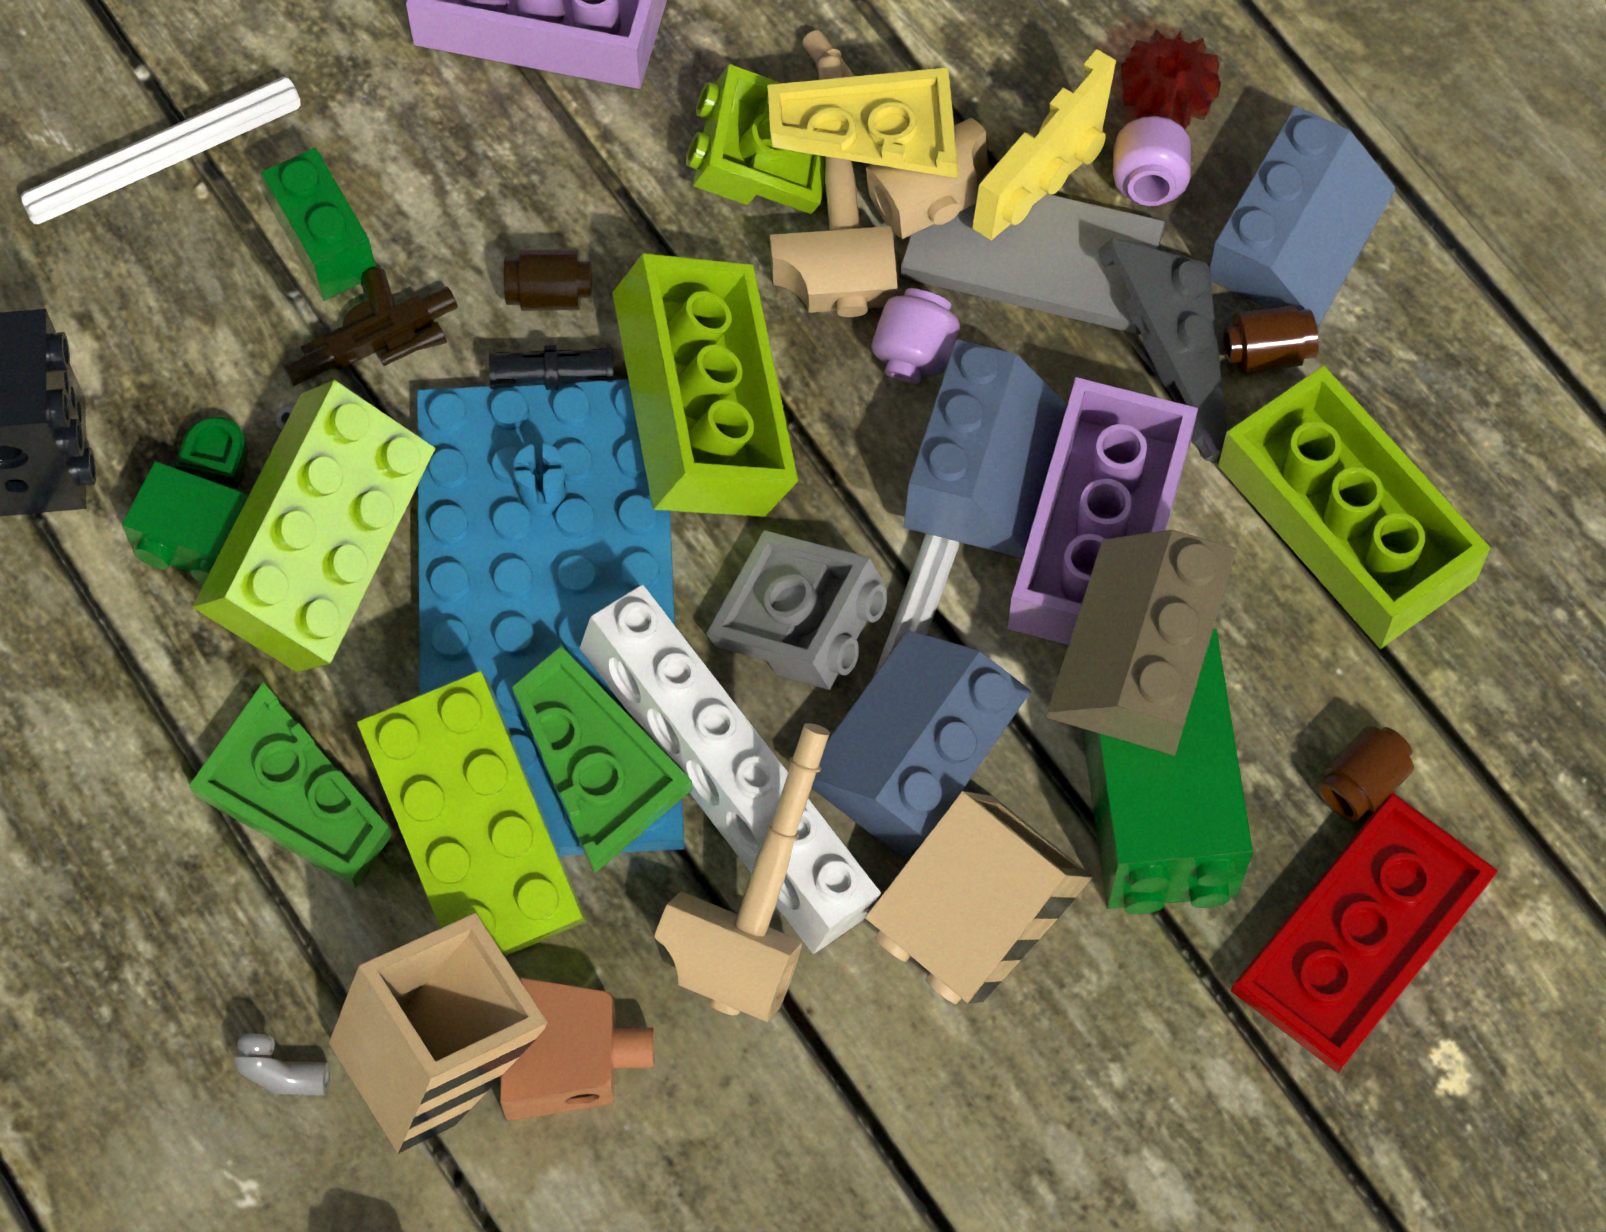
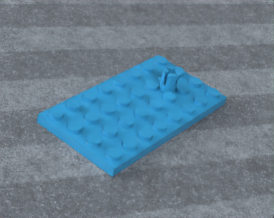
M629 380L558 384L557 390H546V385L496 387V389H490V386L417 390L418 437L436 448L418 483L420 696L482 671L490 682L560 855H585L514 698L512 686L562 646L631 717L580 650L590 617L639 586L644 585L675 625L670 511L653 510ZM683 798L620 853L685 849Z

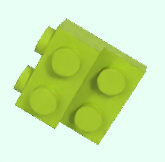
M729 64L715 83L707 82L698 99L696 116L702 117L706 121L703 133L697 132L694 135L686 157V166L696 169L693 187L747 206L758 195L812 214L821 204L825 181L826 156L773 148L770 134L767 85L781 84V82Z

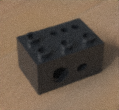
M46 309L1 312L0 517L87 509L86 485H95L96 464L92 448H86L85 397L70 365L67 336L65 332L56 333Z

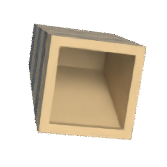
M962 791L865 918L880 930L875 939L884 949L904 962H907L911 956L930 972L925 980L942 997L954 1004H958L961 998L968 1004L979 1003L986 1000L1089 883L1092 876L993 796Z
M474 913L359 965L329 1044L399 1154L454 1127L530 1047L545 1029L548 1022L477 914Z

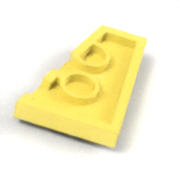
M1096 49L1084 63V71H1086L1085 80L1075 92L1072 93L1063 87L1050 102V112L1036 137L1024 132L979 184L972 226L973 230L992 241L1009 225L1021 223L1028 215L1032 206L1047 193L1050 195L1055 194L1063 186L1067 177L1083 163L1088 165L1097 158L1106 139V135L1102 130L1116 64L1115 59Z
M948 67L767 85L770 134L773 148L959 179Z

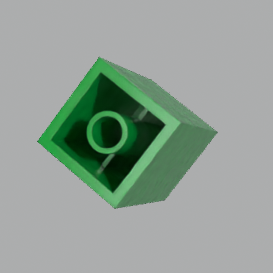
M1213 629L1175 756L1082 729L1107 909L1125 908V912L1129 914H1148L1161 910L1165 906L1164 904L1190 901L1191 906L1196 908H1212L1226 904L1230 901V897H1238L1253 854V847L1217 629Z

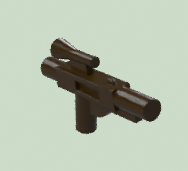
M373 268L366 271L362 275V280L368 300L356 305L347 313L342 327L300 346L303 355L282 365L287 378L294 387L336 366L340 370L386 347L388 351L379 355L383 366L393 363L415 351L446 344L447 340L437 321L431 324V321L458 308L451 290L446 286L421 299L417 295L395 306L385 270ZM421 330H424V331H422L420 334H418V335L416 336L415 333H417V332H419V331H421Z

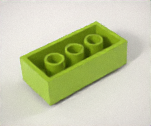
M642 253L614 289L612 295L653 510L765 517L798 482V476L754 266L751 264Z
M1324 365L1226 432L1218 467L1380 649L1477 581L1491 549L1490 546Z
M335 380L301 393L192 608L295 672L331 664L436 448Z
M478 671L357 722L440 929L476 913L504 957L588 922L490 682L482 671Z

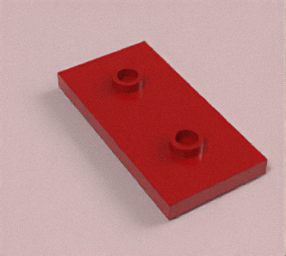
M1392 793L1374 811L1234 982L1231 992L1339 1074L1495 878L1498 870Z

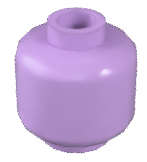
M1150 116L1131 121L1119 131L1113 148V176L1115 186L1120 193L1135 203L1146 206H1159L1176 199L1186 190L1191 178V143L1188 134L1181 125L1171 119Z
M908 288L905 290L904 295L894 296L887 300L871 344V349L876 357L887 364L884 371L886 375L905 383L919 384L922 376H937L945 371L960 330L959 320L950 311L952 304L948 300L934 293L914 288Z

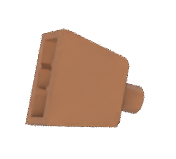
M519 978L548 1023L530 1047L501 1076L500 1103L506 1120H521L608 1105L614 1102L615 1069L654 1068V1028H616V1008L613 994L606 991Z

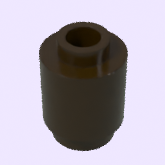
M579 249L520 250L519 256H505L504 295L506 305H520L521 311L580 310L581 298H592L591 261H580Z

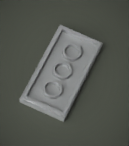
M980 178L979 182L977 183L978 189L979 184L984 180L982 178ZM1046 194L1032 206L1028 215L1021 223L1009 225L992 241L972 229L976 204L960 211L954 219L945 224H933L910 236L901 265L900 278L1136 334L1137 326L1131 321L1123 303L1131 298V295L1116 265L1103 266L1099 258L1098 249L1111 238L1158 250L1165 221Z

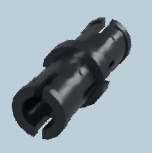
M544 345V350L489 351L490 389H496V387L546 385V390H558V384L596 381L614 382L612 347L591 350H557V345Z

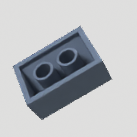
M1295 105L1215 242L1210 265L1211 282L1267 308L1295 305L1298 311L1310 309L1313 312L1318 329L1391 200L1396 187L1350 130Z
M956 339L909 481L903 528L1023 558L1068 404L1017 354Z
M908 630L827 740L819 764L821 771L816 773L812 789L900 857L905 858L921 846L948 811L1031 693V690L979 650Z

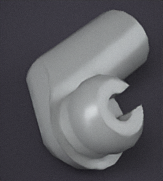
M245 1033L239 1037L237 1045L239 1055L233 1058L238 1073L273 1094L326 1096L328 1094L330 1085V1067L328 1062L282 1061L272 1058V1053L275 1048V1041L270 1035Z

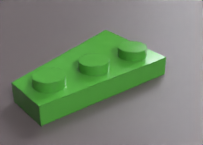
M562 646L512 686L514 698L593 874L598 872L693 790L692 780Z
M264 682L189 785L193 795L355 889L392 836L389 826L344 774L338 771L326 758L305 729L293 720Z

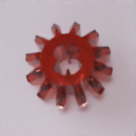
M1156 29L1150 37L1149 43L1136 40L1131 48L1130 57L1126 58L1125 62L1122 63L1120 80H1122L1123 85L1121 93L1123 104L1135 107L1134 115L1136 119L1150 116L1163 117L1181 125L1184 130L1190 125L1192 117L1205 120V117L1210 113L1211 104L1215 102V98L1219 97L1221 87L1217 55L1205 54L1206 46L1203 38L1191 43L1186 42L1182 29L1173 36V39H1166Z

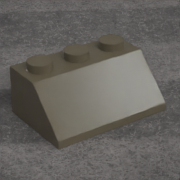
M1176 530L1103 539L1046 718L1175 756L1237 548Z

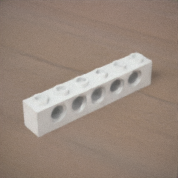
M641 585L590 617L580 650L638 726L692 780L693 790L689 793L750 873H752L757 855L768 833L767 825L772 823L788 772L645 586ZM808 799L797 830L799 837L794 840L788 870L776 907L811 953L815 954L863 921L881 895V892Z

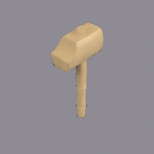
M815 30L804 37L802 45L816 63L817 70L818 60L823 57L834 56L841 60L842 78L855 76L841 58V52L833 48L822 32ZM973 118L954 125L959 179L874 164L866 167L869 196L888 226H892V231L901 239L933 224H945L954 219L960 211L976 204L978 195L977 183L988 172L986 130Z
M827 56L818 60L819 80L842 78L841 60L838 57ZM825 157V185L830 230L770 235L773 285L784 287L800 297L808 313L837 311V314L841 317L862 316L867 313L868 308H882L888 299L897 296L898 286L892 226L860 228L852 161Z
M804 724L795 754L789 758L791 766L772 823L767 825L768 833L757 855L738 914L681 891L666 905L656 929L654 938L665 946L675 963L678 985L710 998L709 1005L713 1009L728 1015H738L741 1011L768 1022L781 1007L798 962L803 941L769 927L788 870L794 840L799 837L797 830L816 773L821 771L819 764L830 732L820 725Z

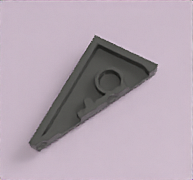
M1111 238L1098 249L1099 258L1104 267L1116 265L1131 295V298L1123 303L1131 321L1141 331L1143 344L1164 386L1176 383L1186 405L1198 408L1192 441L1202 451L1205 461L1215 463L1221 457L1227 425L1209 263Z

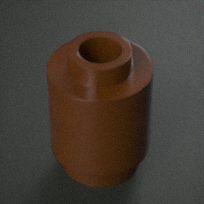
M1295 305L1235 313L1232 326L1225 327L1223 332L1227 360L1229 363H1237L1242 374L1302 366L1304 359L1316 358L1318 354V330L1313 312L1310 309L1298 311Z
M1366 726L1324 769V780L1318 785V792L1322 800L1333 812L1349 822H1357L1363 815L1371 816L1413 773L1414 764L1410 758L1412 749L1409 743L1391 728L1383 727L1379 729L1373 726Z

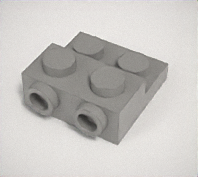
M764 530L706 634L717 648L767 661L776 675L830 690L838 674L847 675L855 667L859 654L857 638L866 621L876 622L882 616L887 603L886 584L870 557Z

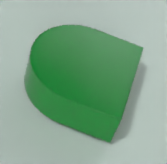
M209 417L198 421L187 431L175 462L176 469L215 483L238 487L248 458V447L242 430L236 423L223 417Z

